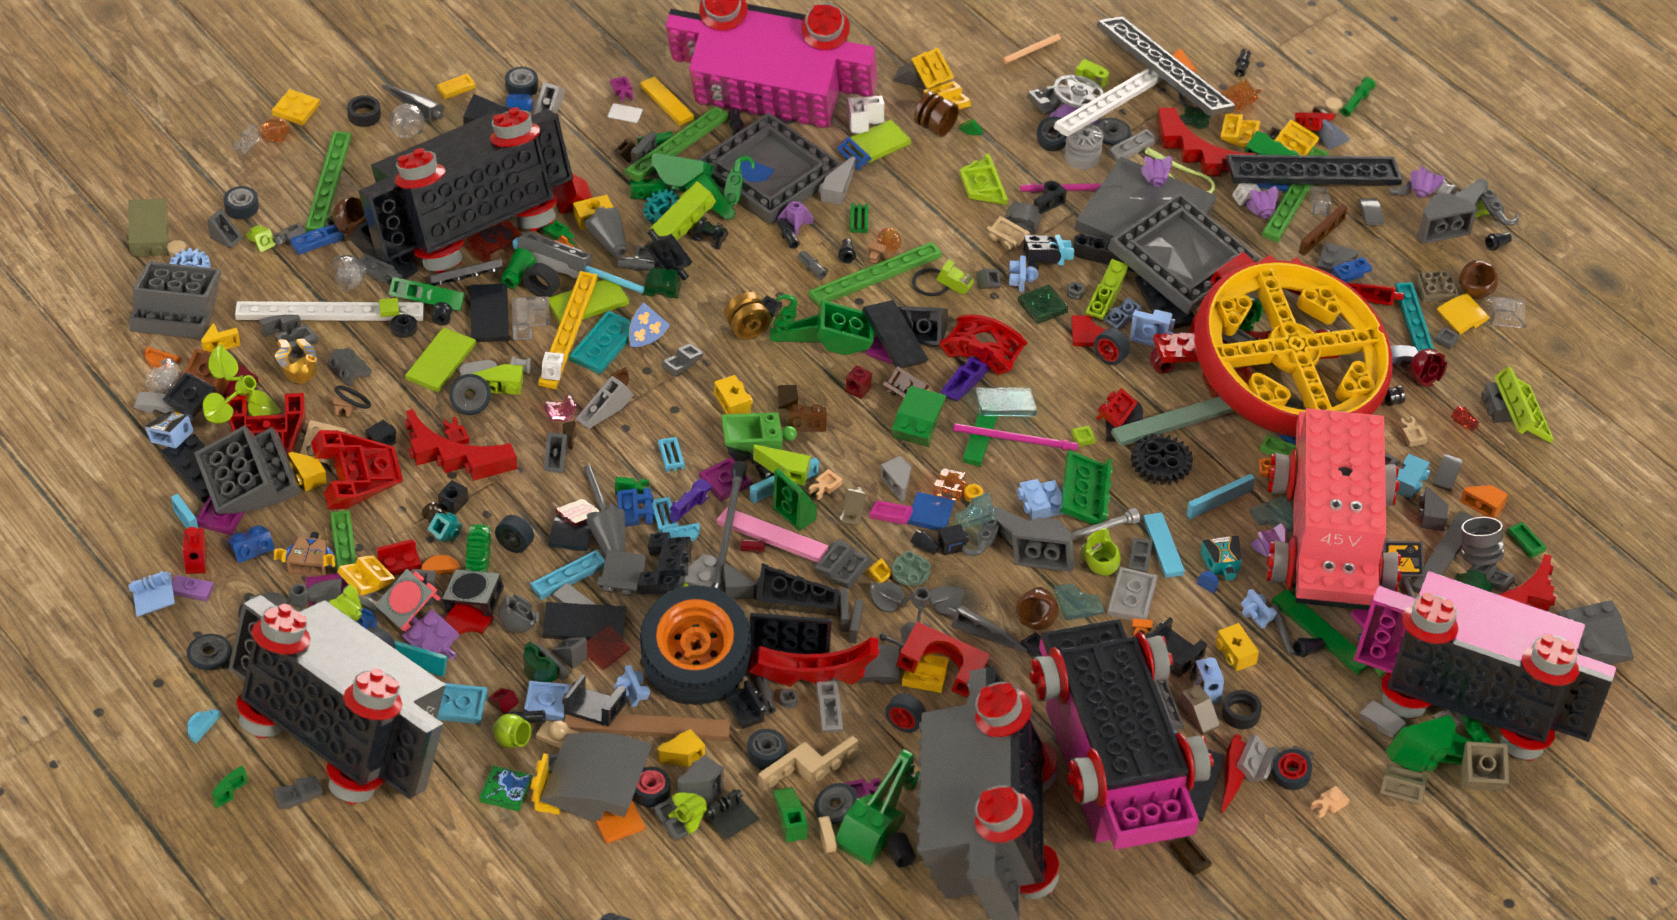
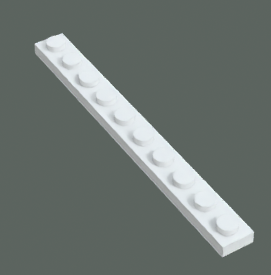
M1146 69L1055 122L1054 128L1061 134L1070 136L1161 82L1162 78L1153 70Z
M237 301L235 312L236 320H260L286 314L299 315L301 320L391 321L395 317H381L379 302ZM398 302L399 314H409L415 317L417 321H423V302Z

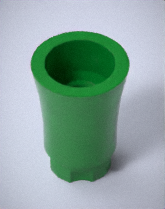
M516 248L501 277L502 284H507V287L510 289H515L523 280L528 269L537 263L535 256L526 249Z

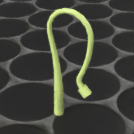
M1149 147L1145 150V154L1155 159L1163 160L1165 158L1164 155ZM1172 161V167L1207 179L1212 186L1207 192L1212 193L1214 191L1215 183L1209 176Z

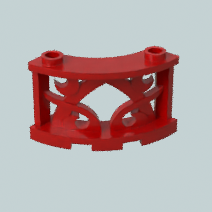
M967 314L956 318V325L948 337L940 341L939 345L949 358L955 356L970 358L971 355L980 358L979 361L987 364L998 376L1011 371L1013 363L1028 342L1020 333L999 320L983 315ZM982 332L992 334L996 343L979 342L975 334Z

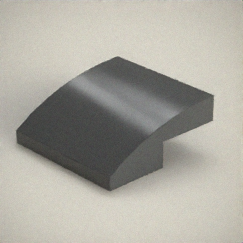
M837 541L814 568L830 581L850 589L872 562L870 557L854 552L852 546Z
M878 645L880 650L878 657L865 667V675L858 683L879 680L882 685L900 681V667L896 666L900 654L899 646Z

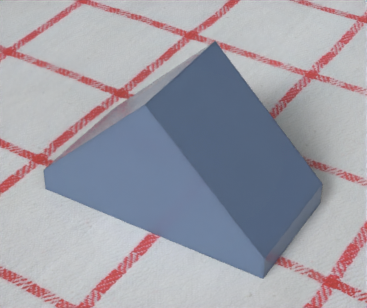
M1323 119L1319 141L1328 149H1332L1350 140L1340 128Z

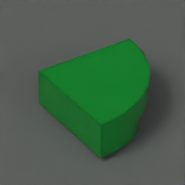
M974 119L961 123L958 127L965 134L972 136L982 135L983 133L982 128Z

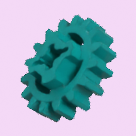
M665 189L662 193L661 190H658V194L652 193V198L647 197L648 203L643 204L645 207L643 212L647 221L652 225L679 200L678 195L674 191L669 192Z

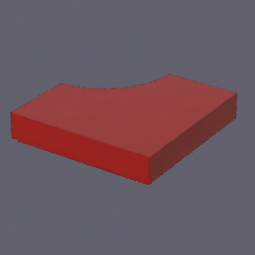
M1072 315L1071 317L1073 346L1094 347V340L1106 329L1095 325L1090 316Z
M457 603L444 620L460 635L466 632L483 634L494 621L493 616H484L482 610L469 604Z

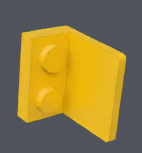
M544 753L542 760L537 762V777H533L531 782V789H533L532 802H535V811L560 815V808L540 801L551 775L549 773L548 754Z

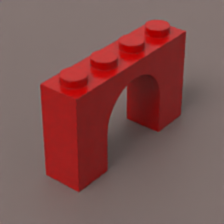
M916 622L899 654L896 666L914 674L925 656L930 654L947 656L956 663L959 669L951 691L967 698L970 696L967 680L970 679V671L986 668L990 654L920 622Z

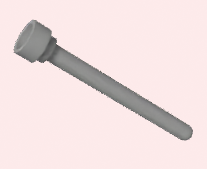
M1136 508L1129 509L1123 516L1071 532L1072 538L1075 540L1090 535L1099 529H1108L1124 523L1131 525L1139 523L1140 515Z

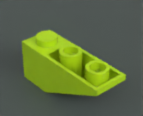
M503 364L471 373L485 379L489 384L491 393L521 395L524 379L523 365Z
M754 444L753 460L772 473H775V470L778 468L795 484L805 486L810 471L811 456Z

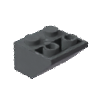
M703 755L699 760L693 762L686 774L683 773L678 778V793L697 794L705 799L706 806L711 805L723 793L724 767Z

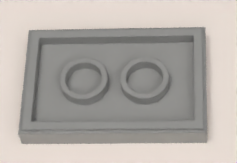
M1119 567L1107 615L1131 621L1133 618L1147 619L1158 575Z

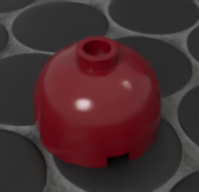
M1434 349L1420 350L1411 360L1410 372L1413 378L1426 387L1433 386L1434 384L1432 383L1436 380L1440 381L1446 372V356Z

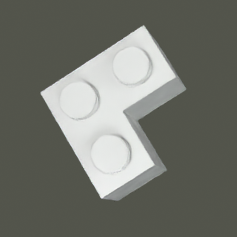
M882 96L848 98V120L851 132H868L869 123L873 125L884 123V101Z

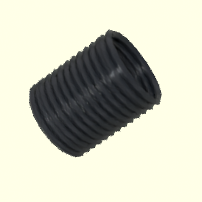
M895 833L886 840L885 845L897 867H906L915 861L916 854L905 833Z

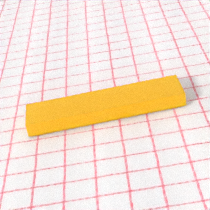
M655 76L640 83V87L679 126L694 120V115Z

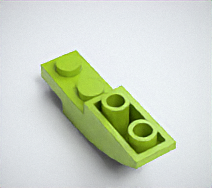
M1111 260L1086 310L1087 315L1102 320L1105 318L1122 288V282L1129 269L1126 263Z

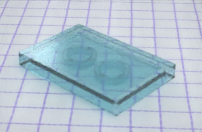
M975 387V396L981 416H1036L1037 414L1031 388Z

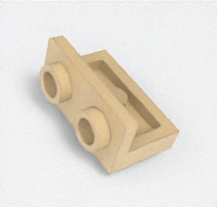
M999 216L992 227L988 226L986 228L990 239L995 242H1002L1009 250L1019 251L1024 244V235H1030L1029 231L1002 216Z

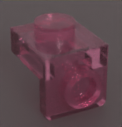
M566 395L562 403L546 402L543 408L550 420L570 421L577 406L571 395Z

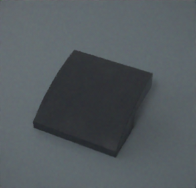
M556 515L548 546L587 551L592 534L587 525V519L575 523L571 519L576 517L570 516L568 518L564 515Z

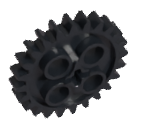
M1163 433L1160 434V437L1153 434L1152 438L1146 435L1145 440L1140 438L1139 443H1135V447L1132 448L1130 461H1132L1131 466L1135 467L1134 472H1140V478L1146 476V481L1152 479L1153 484L1160 481L1161 485L1164 482L1171 485L1172 480L1178 483L1179 479L1184 480L1185 475H1189L1193 464L1192 452L1188 451L1189 446H1184V441L1178 443L1177 437L1172 440L1171 435L1165 438Z

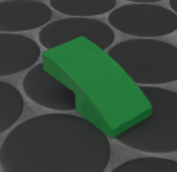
M242 765L224 777L212 792L213 805L216 809L233 800V791L248 783L247 773Z

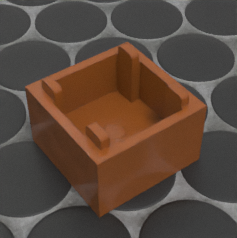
M195 348L183 375L186 372L191 373L216 387V393L223 396L229 381L225 380V377L217 379L209 371L208 361L212 352Z

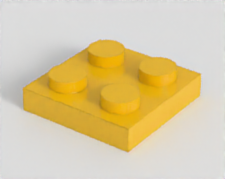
M289 89L272 109V115L303 126L320 106V99Z

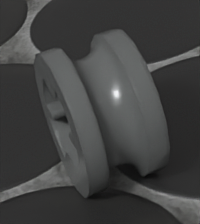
M1072 282L1068 285L1067 295L1069 298L1078 300L1083 297L1084 286L1081 283Z
M785 689L780 693V704L784 708H793L797 705L798 694L795 690Z

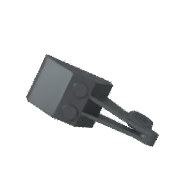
M1478 179L1456 195L1446 193L1432 196L1423 212L1418 239L1421 244L1470 235L1477 211L1476 207L1480 200L1487 211L1504 225L1512 226L1517 224L1519 216L1515 214L1514 220L1506 219L1502 203L1492 190L1487 189L1488 181Z
M993 507L989 510L990 518L983 522L977 535V549L968 550L966 545L962 546V551L966 555L978 556L995 541L1000 530L1013 544L1015 565L1072 572L1075 565L1072 533L1058 519L1039 517L1028 521L1000 507Z

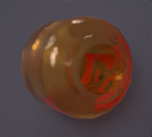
M281 118L268 119L262 125V135L269 142L284 141L290 132L289 125Z
M885 228L879 232L877 242L887 246L888 253H891L900 248L902 238L895 229Z

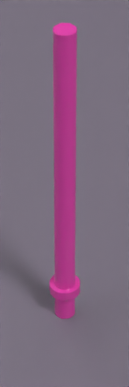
M1031 183V185H1020L1021 192L1035 193L1043 191L1044 184ZM1060 184L1067 191H1097L1101 184Z
M955 423L953 431L1057 447L1062 448L1063 451H1066V449L1077 451L1078 443L1067 442V439L1061 441Z

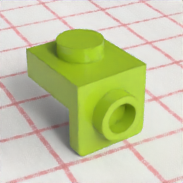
M258 225L252 227L251 231L246 233L247 239L256 243L259 252H263L276 245L269 228Z

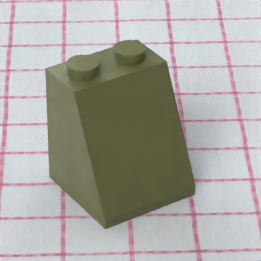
M166 199L129 200V248L131 257L168 255L167 246L169 244L170 223Z

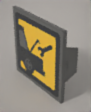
M1384 541V553L1397 552V554H1401L1400 566H1398V569H1401V577H1424L1423 541Z

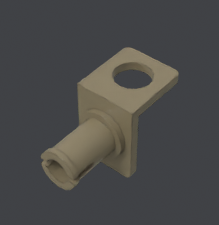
M863 488L847 489L840 522L853 525L859 524L863 515L866 495ZM846 516H854L856 519H848Z

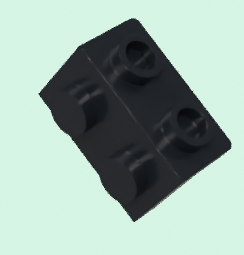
M748 680L744 681V688L725 694V700L741 729L764 722L766 706L763 701L759 700L755 686H751Z

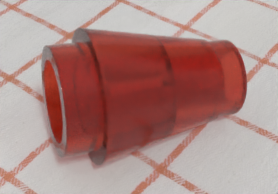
M1459 405L1451 415L1454 422L1472 431L1480 423L1465 406Z

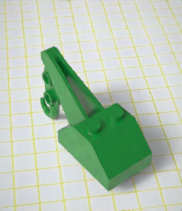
M653 153L652 165L664 183L671 186L670 189L685 192L686 189L689 190L696 182H699L712 193L716 200L712 209L728 220H732L736 216V211L733 207L740 200L743 184L742 162L749 161L751 168H755L754 160L748 155H743L736 159L733 169L727 176L723 194L711 178L714 165L704 161Z
M782 294L776 299L777 302L782 299H787L791 302L780 310L774 320V327L770 329V340L773 342L823 343L828 351L842 355L867 350L873 344L874 330L861 310L822 300L818 306L817 315L794 321L797 316L796 307L798 301L796 297L790 294Z
M1462 714L1461 717L1464 721L1465 731L1471 740L1455 733L1456 724L1451 716L1447 715L1401 728L1385 752L1392 762L1421 773L1435 770L1439 762L1462 765L1466 742H1493L1479 722Z
M906 749L900 753L875 794H868L857 799L849 809L835 838L837 848L869 867L885 848L886 840L895 834L905 821V814L897 810L896 805L902 788L904 787L906 791H911L918 782V773L920 771L917 770L914 775V754ZM891 787V790L886 798V801L884 802L883 799L887 794L889 788Z

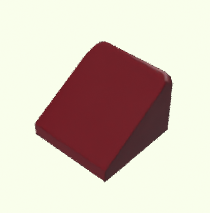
M500 688L487 699L490 704L504 714L519 704L515 692L505 688Z

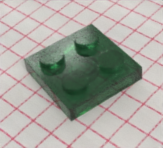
M1049 284L1018 296V302L1036 324L1068 313L1069 307Z

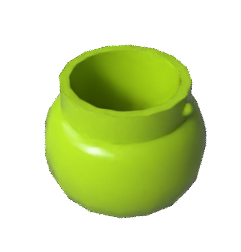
M505 714L495 722L493 735L496 742L504 748L523 747L530 739L531 726L529 722L516 714Z

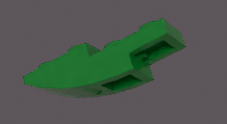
M396 277L392 278L389 291L391 296L431 305L444 302L449 304L453 310L458 311L462 310L465 297L463 292Z

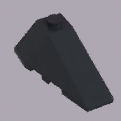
M365 221L355 228L351 241L364 254L385 262L376 256L368 224ZM409 252L385 262L394 266L398 274H401L402 279L405 280L418 272V268Z
M898 306L919 343L939 345L940 341L944 339L948 324V308Z

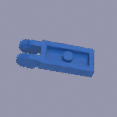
M331 225L291 238L290 244L297 255L331 243H338L343 240L344 235L341 231L339 232L335 225Z

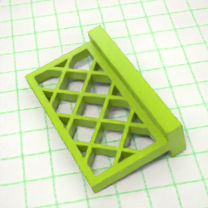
M1507 366L1494 378L1517 431L1523 434L1528 430L1551 443L1554 441V438L1531 386L1518 379L1513 369Z

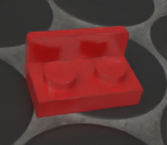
M1295 112V122L1307 130H1322L1323 119H1335V113Z
M1122 388L1116 393L1112 391L1106 398L1108 402H1104L1098 408L1099 414L1095 419L1099 421L1104 417L1115 428L1120 427L1138 402Z
M415 539L385 545L376 549L377 559L393 576L404 573L406 569L412 571V569H422V563L416 550Z

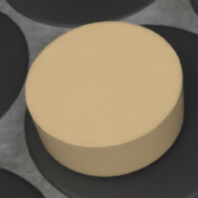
M1328 98L1325 102V108L1335 114L1339 113L1342 109L1343 103L1338 98Z
M180 240L170 242L167 246L168 254L171 257H175V253H182V249L186 252L185 243Z

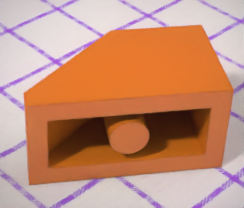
M1492 485L1465 487L1460 502L1486 517L1496 518L1505 507L1508 494Z

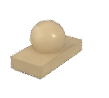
M558 720L553 723L546 721L537 732L536 740L561 748L567 734L580 732L569 729L568 725L563 721Z

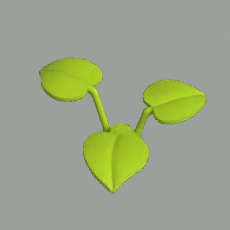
M222 344L212 351L208 361V368L211 374L217 379L225 377L227 381L238 382L235 385L236 392L226 400L218 393H210L204 398V416L209 422L214 424L227 422L233 415V408L228 402L238 394H248L247 401L249 404L247 405V410L251 416L278 415L281 413L276 403L266 393L254 390L256 380L252 376L246 375L243 377L241 375L240 377H234L238 372V364Z

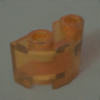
M942 468L939 479L936 480L934 485V495L960 501L967 482L963 481L965 473Z

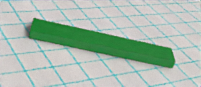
M1285 589L1272 599L1274 605H1278L1283 613L1313 638L1321 637L1324 640V647L1357 675L1370 667L1369 665L1354 661L1357 647L1308 606L1295 603V596L1290 591Z

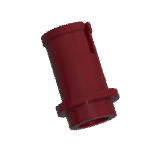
M761 538L759 540L741 539L740 548L741 551H753L761 554V552H765L766 543Z

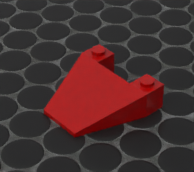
M304 393L285 394V414L248 416L246 395L235 396L228 402L233 408V415L228 420L232 432L246 425L256 436L273 427L280 436L287 457L288 453L293 452L306 420Z
M319 430L311 441L315 459H333L339 480L332 481L324 492L328 510L348 509L403 481L397 454L393 446L338 430Z

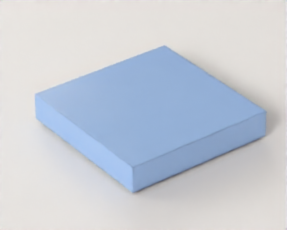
M529 681L524 709L528 711L545 710L546 720L564 721L565 714L562 699L564 694L569 692L570 685Z

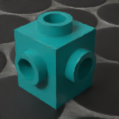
M436 513L427 530L442 542L446 540L454 541L459 536L463 524L452 513Z

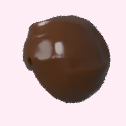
M353 196L340 200L332 212L335 226L347 235L352 236L355 228L367 221L361 199Z
M1473 260L1462 269L1459 283L1465 294H1468L1474 300H1479L1496 290L1498 274L1493 265L1483 260Z
M1036 587L1028 590L1018 599L1016 613L1022 625L1032 630H1044L1052 626L1057 619L1059 607L1055 597L1047 589Z

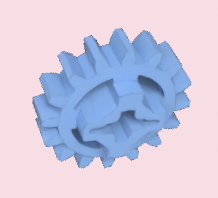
M189 248L186 252L182 249V253L176 252L175 257H171V262H169V264L211 268L209 256L205 255L204 251L199 253L197 248L194 251Z

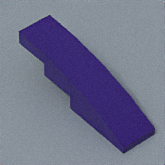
M970 357L964 366H960L940 394L946 395L947 398L957 402L980 381L990 368L987 364L979 361L980 358Z

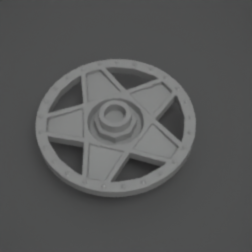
M1078 75L1059 77L1055 81L1053 88L1054 93L1061 101L1076 108L1086 105L1082 104L1085 101L1091 102L1098 98L1093 93L1095 90L1098 91L1100 96L1104 94L1102 88L1097 83ZM1062 81L1066 82V85L1058 86Z

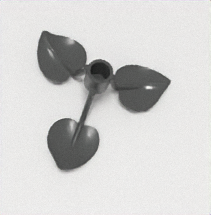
M341 579L323 581L310 586L308 590L303 584H295L290 589L291 594H288L287 601L282 594L275 592L264 593L261 596L276 606L281 604L289 605L290 601H292V604L300 607V611L304 610L303 606H305L308 600L311 603L315 602L317 604L324 600L329 603L330 600L336 599L341 595L342 582ZM250 596L249 600L258 596Z
M872 582L870 587L871 598L874 604L884 612H894L898 605L903 606L912 599L913 605L918 608L916 622H920L922 608H925L928 602L930 606H935V610L942 615H946L949 607L957 611L965 593L964 589L956 587H936L931 591L925 587H918L914 593H910V596L903 600V589L897 584ZM908 622L901 628L900 636L904 644L916 623ZM922 623L928 627H931V625L927 623Z

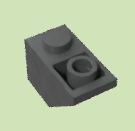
M1425 487L1424 494H1420L1419 505L1422 506L1418 514V520H1421V528L1444 531L1448 518V504L1430 487Z

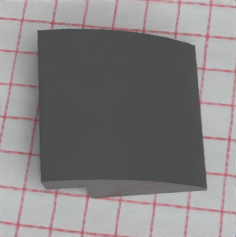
M148 261L133 288L134 310L129 317L130 331L202 339L207 332L213 314L221 269Z
M245 425L194 452L218 514L240 513L265 508L301 493L280 436L273 427L255 436Z
M582 732L567 734L540 801L596 822V820L600 821L604 811L625 818L652 744L611 733Z

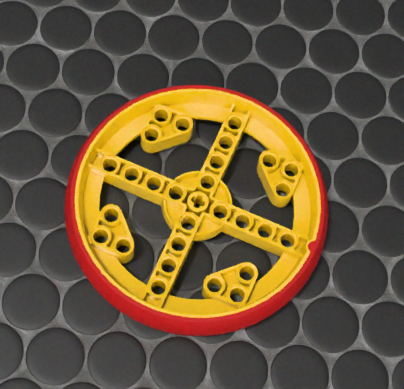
M1270 260L1255 262L1226 274L1215 283L1201 302L1195 322L1194 339L1202 371L1220 398L1235 412L1255 425L1281 435L1296 437L1299 411L1305 412L1306 410L1285 406L1291 393L1283 385L1261 373H1254L1246 384L1234 370V367L1273 363L1282 371L1291 373L1305 408L1372 415L1385 398L1392 376V351L1388 335L1369 303L1352 287L1332 274L1307 264L1292 261ZM1282 288L1302 292L1297 300V306L1305 313L1329 325L1333 324L1340 314L1352 329L1314 334L1309 328L1296 323ZM1257 291L1273 329L1268 339L1223 344L1222 333L1227 336L1234 335L1252 306V300L1246 294ZM1363 352L1365 364L1361 361H1354L1335 392L1336 398L1343 403L1332 407L1315 365L1320 357Z

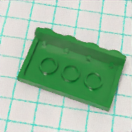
M1070 450L1067 452L1060 512L1093 525L1107 519L1109 515L1107 508L1111 498L1109 490L1112 485L1110 476L1113 472L1111 459L1108 458L1104 463H1101Z

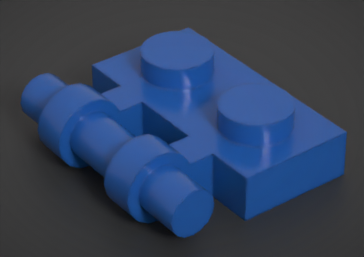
M636 488L617 491L618 508L623 509L625 512L626 527L640 525L639 518H645V523L648 525L653 523V495L650 488L643 489V494H638ZM643 503L644 508L639 509V504Z

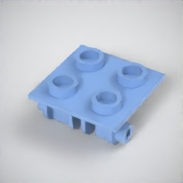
M160 571V573L149 575V579L143 577V581L141 579L132 581V584L128 585L130 591L133 592L137 617L175 604L170 572Z

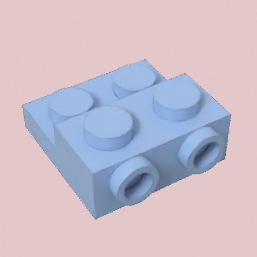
M1135 310L1129 341L1155 347L1153 342L1154 334H1173V332H1170L1175 324V319H1172V313L1154 310L1153 314Z
M1035 479L1019 484L1017 496L1019 500H1022L1024 511L1031 520L1039 517L1047 518L1064 514L1060 512L1062 493L1055 480L1039 483V480Z

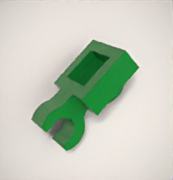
M554 220L553 223L543 229L544 235L553 240H558L563 235L570 244H575L571 240L575 235L569 232L568 226L557 220Z
M616 476L615 495H617V491L635 488L639 494H643V489L649 487L648 479H641L638 482H635V478Z

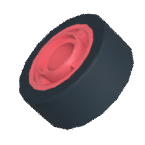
M645 767L639 778L633 800L641 806L654 807L669 798L670 778L663 769Z

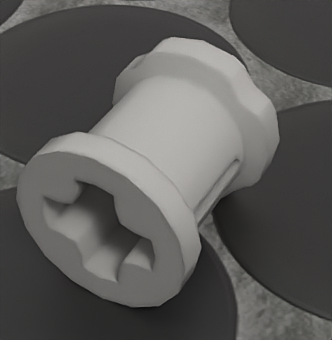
M512 356L511 365H525V367L523 366V372L530 375L531 358L516 359Z

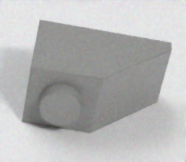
M544 82L534 114L546 109L556 113L562 105L566 89Z
M899 456L881 464L880 477L897 498L903 502L905 501L912 469L910 464Z

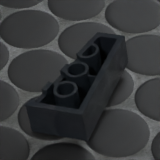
M762 563L757 598L758 608L837 616L839 590L817 582L808 581L798 575L794 576L786 573L784 570L775 569Z

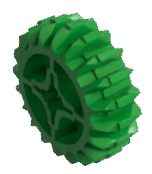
M483 524L471 525L466 544V570L488 572L491 551L490 528Z

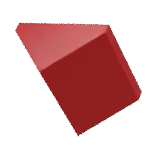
M573 173L572 180L552 188L553 194L557 197L560 214L573 212V203L593 198L587 181Z

